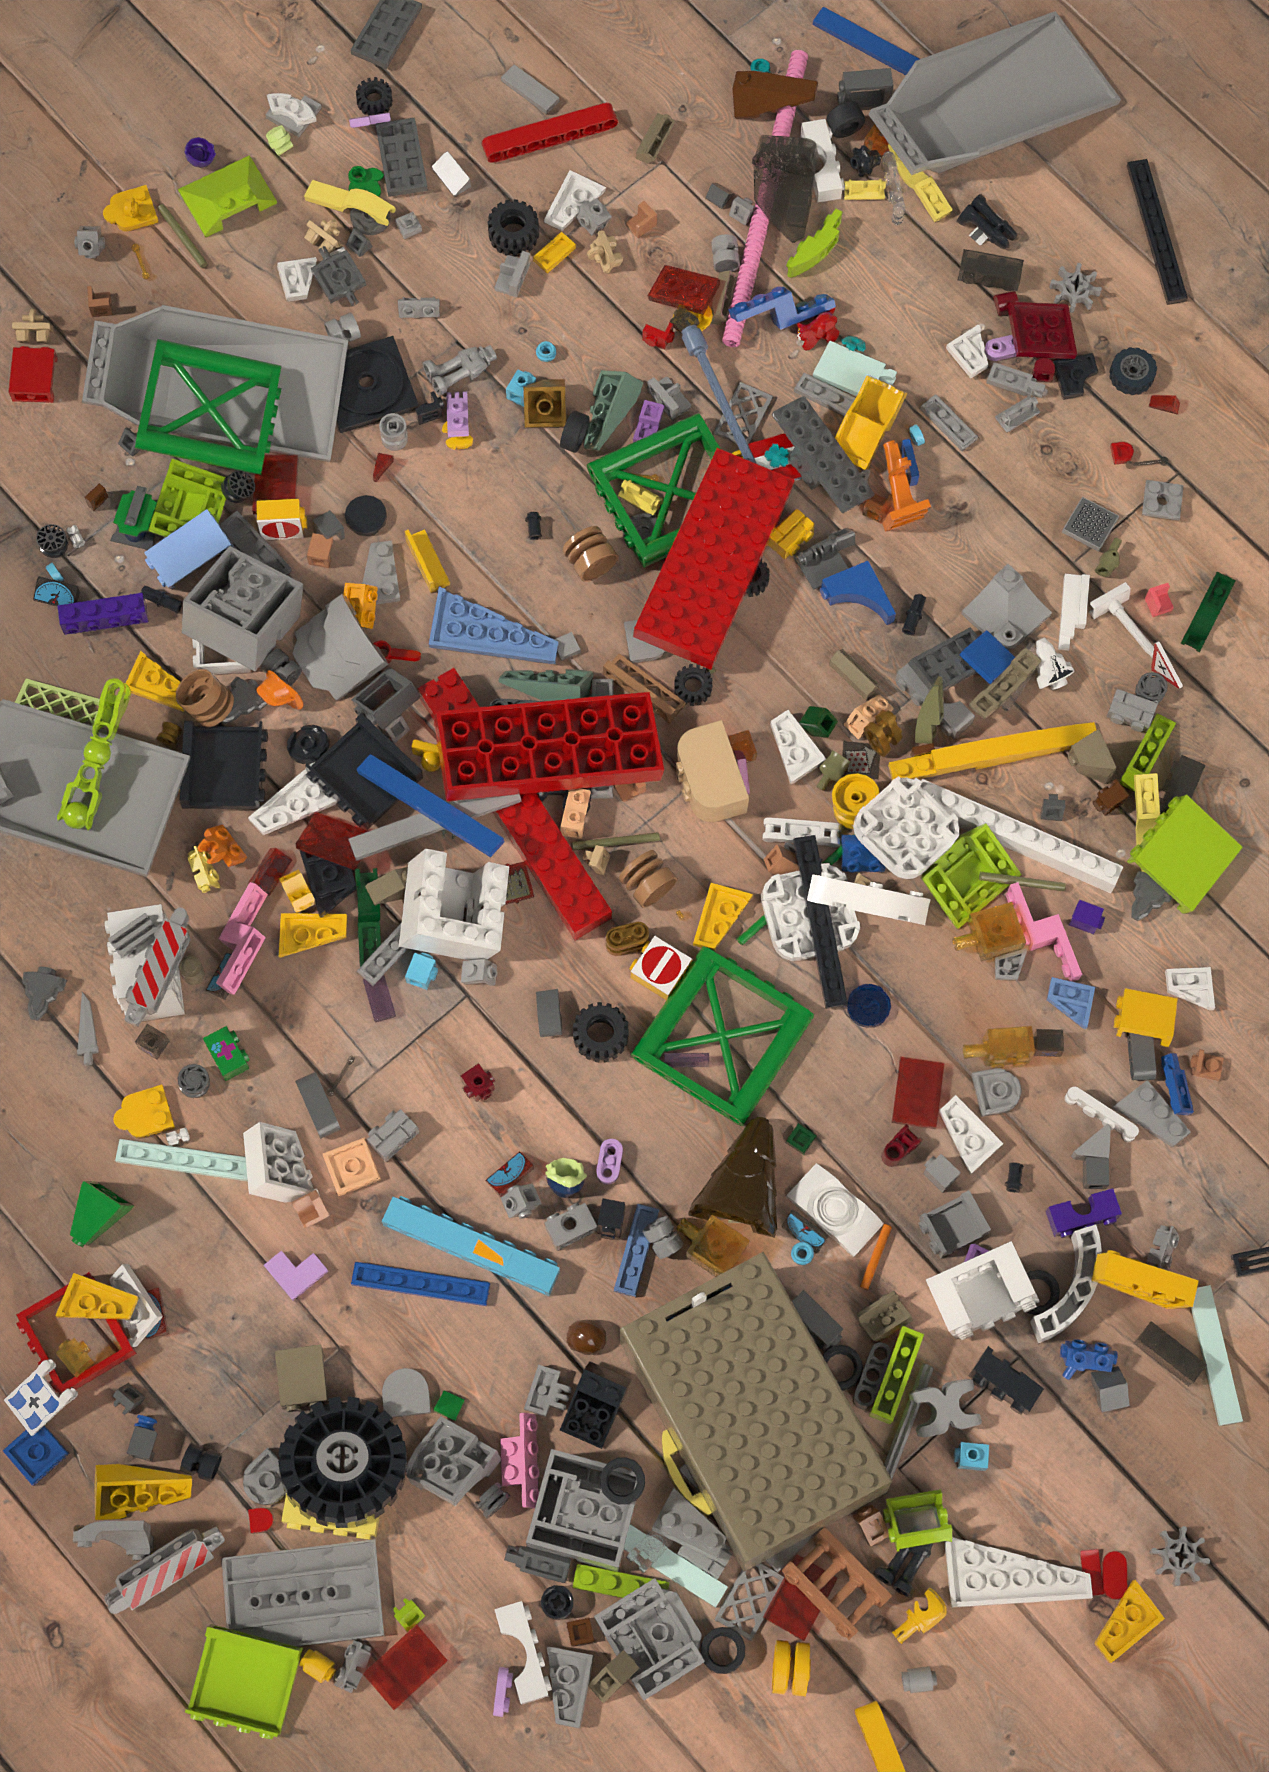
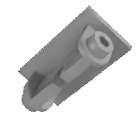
M435 296L433 298H421V300L405 297L398 299L399 318L440 317L439 298L435 299Z
M1028 396L995 416V419L1005 432L1008 433L1040 413L1036 407L1038 401L1036 397L1031 398Z
M1163 1225L1160 1226V1229H1157L1153 1245L1160 1247V1249L1151 1248L1146 1264L1164 1270L1170 1268L1173 1248H1176L1179 1242V1235L1174 1226H1171L1170 1231L1168 1227Z
M353 1640V1643L345 1651V1661L342 1667H339L336 1671L334 1686L350 1693L353 1692V1689H357L363 1674L355 1669L357 1666L363 1669L366 1668L372 1655L370 1653L371 1647L364 1644L362 1646V1643Z

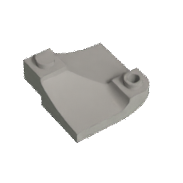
M1007 564L993 577L981 593L962 610L961 614L982 634L987 630L1006 649H1012L1033 633L1051 616L1052 612L1030 590L1023 577L1012 566Z
M440 1416L412 1454L407 1464L406 1476L412 1485L421 1490L424 1488L456 1506L477 1482L484 1477L488 1478L501 1461L497 1450L479 1441L476 1435Z
M144 1520L99 1521L86 1526L75 1525L73 1528V1543H77V1547L88 1548L92 1547V1543H99L100 1540H105L126 1549V1555L133 1557V1561H141L154 1552V1537L151 1536V1525Z

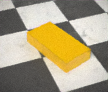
M560 232L533 257V262L548 274L576 249V244L563 232Z

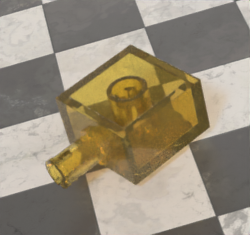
M1012 902L971 913L967 920L970 933L952 938L953 945H956L954 947L956 951L975 946L981 962L1021 950L1026 944Z
M1032 1026L987 1029L982 1039V1044L963 1045L964 1059L984 1057L985 1066H991L992 1069L1003 1068L1004 1065L1012 1064L1013 1067L1026 1066V1063L1030 1062L1035 1053Z
M711 1215L705 1226L701 1229L685 1218L681 1220V1224L679 1223L676 1228L677 1231L693 1240L692 1245L686 1252V1258L714 1277L734 1268L750 1243L749 1239L713 1215ZM722 1246L721 1251L714 1252V1247Z

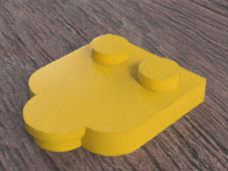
M147 185L114 194L110 199V205L106 206L103 210V216L107 222L117 224L120 230L126 232L159 223ZM134 198L139 203V214L135 215L134 218L124 214V202L126 199Z
M162 1084L127 1095L122 1101V1108L116 1111L113 1118L117 1128L128 1130L134 1138L138 1139L175 1128Z

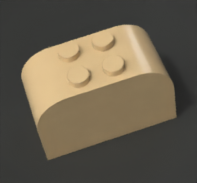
M722 720L685 732L678 743L677 770H675L678 782L683 783L684 789H682V794L685 802L689 801L693 813L699 819L706 822H717L747 813L749 797Z

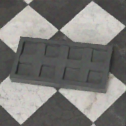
M380 0L352 46L351 55L387 69L420 13L422 3L415 0Z
M415 117L376 123L388 197L428 191Z
M238 511L219 524L233 544V548L285 575L292 572L291 567ZM223 550V551L220 552L219 554L222 556V554H223L226 550Z
M970 627L912 658L908 664L929 690L938 676L943 677V691L977 673L960 656V653L976 640L978 636Z

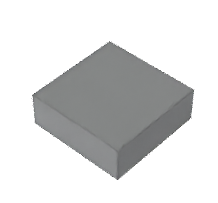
M572 632L554 639L558 641L557 653L561 661L581 653Z

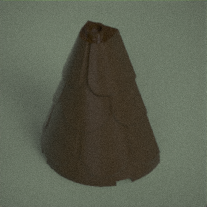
M756 1117V1119H751L727 1150L728 1154L713 1171L711 1178L691 1203L688 1215L710 1221L713 1215L751 1226L753 1233L775 1238L777 1231V1191L774 1168L777 1165L774 1130L768 1119Z

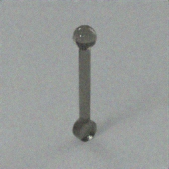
M1163 456L1160 460L1127 461L1125 466L1127 469L1153 464L1165 466L1168 463V458Z
M352 1055L348 1058L346 1065L333 1086L327 1090L328 1096L332 1097L335 1095L336 1087L355 1060V1057Z

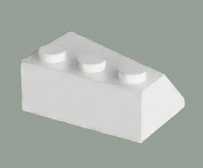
M259 1122L243 1133L249 1194L287 1203L293 1202L314 1190L318 1192L312 1186L310 1179L313 1176L311 1171L306 1170L303 1162L305 1155L296 1131Z

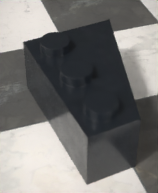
M988 1346L968 1376L972 1378L971 1380H973L974 1385L981 1389L985 1387L990 1390V1395L998 1401L1002 1402L1005 1400L1011 1404L1010 1408L1020 1415L1022 1413L1027 1415L1044 1388L1023 1372L1019 1373L1010 1367V1362L1006 1359L1001 1361L992 1355L994 1350Z

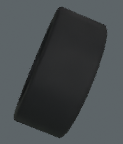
M572 411L560 439L561 448L573 453L580 449L589 426L590 418L588 415Z
M1032 1270L1027 1272L1030 1281L1034 1279L1043 1280L1048 1284L1051 1291L1050 1299L1047 1303L1027 1312L1028 1314L1039 1315L1056 1305L1060 1296V1288L1054 1276L1047 1271Z
M836 1345L827 1349L822 1356L826 1363H828L831 1357L839 1354L846 1355L851 1359L854 1366L852 1376L846 1381H837L842 1391L848 1390L855 1386L861 1377L863 1369L862 1360L851 1347Z
M627 1457L611 1460L603 1468L600 1476L603 1494L611 1502L618 1505L630 1504L636 1501L642 1495L645 1487V1474L642 1467L636 1461ZM627 1467L635 1473L637 1484L631 1493L618 1495L611 1490L609 1476L616 1468Z
M719 1627L711 1630L704 1637L700 1654L709 1670L717 1674H728L735 1671L742 1664L745 1658L746 1646L743 1638L737 1631L729 1627ZM720 1636L731 1638L737 1647L735 1659L727 1665L715 1663L709 1654L711 1642Z

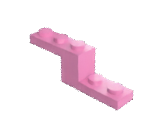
M251 882L219 937L220 941L234 951L216 983L226 992L235 995L266 938L254 927H251V924L268 894L257 884Z
M1019 883L1011 884L1008 888V893H1006L1008 904L1010 906L1013 905L1015 910L1014 919L1016 924L1022 928L1023 933H1021L1024 944L1028 945L1030 951L1055 943L1054 951L1056 956L1062 960L1064 976L1068 977L1071 982L1079 981L1082 973L1059 914L1034 922Z

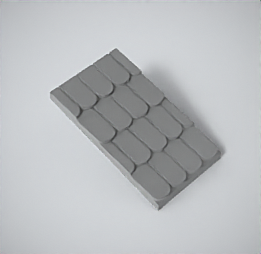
M375 1539L221 1559L226 1627L229 1629L297 1647L384 1636Z

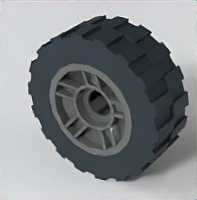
M1137 347L1121 350L1120 353L1116 354L1110 367L1109 377L1112 385L1118 391L1123 392V394L1139 395L1144 391L1146 392L1152 386L1156 376L1157 366L1155 359L1146 350Z

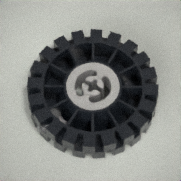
M348 1396L347 1402H341L340 1397L329 1398V1404L323 1406L321 1401L311 1405V1412L306 1414L302 1411L295 1417V1425L288 1426L284 1433L285 1441L280 1443L279 1472L288 1500L294 1508L296 1506L299 1507L300 1514L309 1520L311 1517H314L317 1524L328 1527L329 1522L335 1523L336 1528H348L349 1522H355L357 1527L366 1524L367 1518L373 1516L374 1519L385 1513L384 1507L386 1505L391 1507L398 1498L397 1492L398 1490L402 1491L405 1482L407 1453L405 1441H403L402 1432L398 1424H393V1418L385 1410L379 1412L378 1405L368 1400L365 1405L360 1404V1398ZM345 1447L346 1457L344 1463L345 1473H341L340 1466L341 1448Z

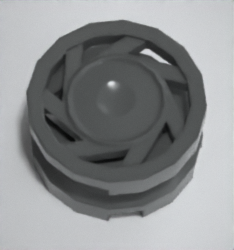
M1145 673L1136 685L1135 694L1159 704L1167 692V681L1159 673Z
M189 1064L183 1067L178 1074V1085L185 1096L193 1099L200 1098L209 1090L210 1078L206 1069L201 1065Z
M498 1482L479 1498V1502L477 1501L474 1504L478 1510L481 1509L486 1519L494 1515L511 1497L507 1492L501 1490L502 1486Z

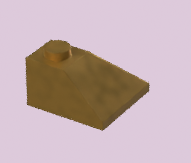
M565 379L541 380L523 386L525 428L565 426Z

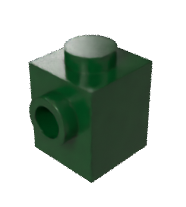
M809 706L799 724L811 736L828 738L838 720L827 708Z

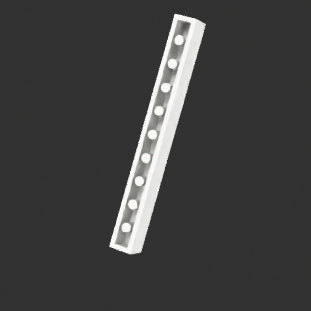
M922 779L921 787L950 815L955 813L959 819L957 822L960 828L969 831L986 823L1003 847L1108 893L1113 891L1123 866Z

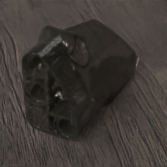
M762 135L759 137L756 155L752 159L754 169V201L777 229L792 243H795L805 236L812 203L811 189L819 156L815 141L809 138Z

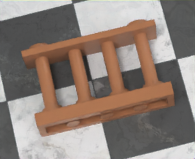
M824 1527L813 1539L816 1547L797 1566L790 1561L782 1572L785 1574L787 1581L796 1585L836 1626V1631L842 1637L850 1640L858 1632L854 1627L855 1623L873 1605L881 1608L892 1595ZM822 1553H826L832 1559L833 1564L812 1583L803 1572ZM839 1570L843 1571L850 1581L829 1601L820 1590ZM856 1587L860 1588L866 1594V1599L846 1618L837 1607Z

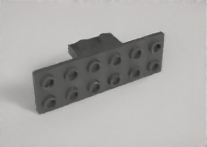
M805 396L773 411L772 416L795 447L788 458L811 490L817 488L821 483L841 513H845L873 498L874 492Z

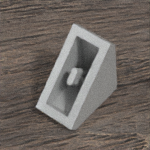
M1106 1124L1077 1148L1071 1157L1074 1160L1082 1161L1086 1157L1109 1159L1110 1125Z

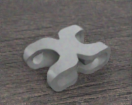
M961 1379L947 1382L942 1386L941 1391L934 1387H925L909 1392L908 1395L911 1402H926L931 1408L929 1421L916 1427L917 1436L930 1437L944 1434L948 1430L949 1424L951 1427L959 1429L980 1425L982 1423L980 1414H965L959 1407V1399L962 1394L974 1389L973 1380Z

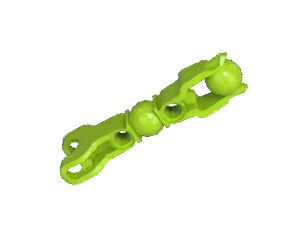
M116 678L109 679L104 685L92 729L93 737L90 736L91 741L84 747L83 755L85 760H82L84 764L80 767L74 782L67 784L61 802L62 806L57 815V821L63 819L65 824L72 829L86 827L89 831L92 828L94 815H96L102 799V792L99 791L102 778L101 769H104L103 765L111 757L110 746H112V743L110 742L116 735L121 718L127 709L131 697L130 687ZM120 688L118 695H115L116 690ZM107 726L109 734L101 738L99 730ZM89 768H94L95 776L92 779H87L85 775ZM77 788L85 793L92 792L93 796L89 808L82 802H71Z

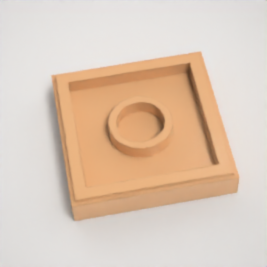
M365 1137L323 1153L338 1196L381 1180Z

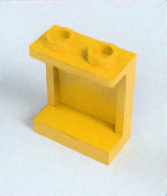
M1125 988L1122 996H1118L1116 1002V1009H1119V1015L1115 1016L1113 1028H1117L1116 1036L1121 1037L1122 1032H1129L1161 1039L1160 1046L1169 1047L1174 1035L1178 998Z

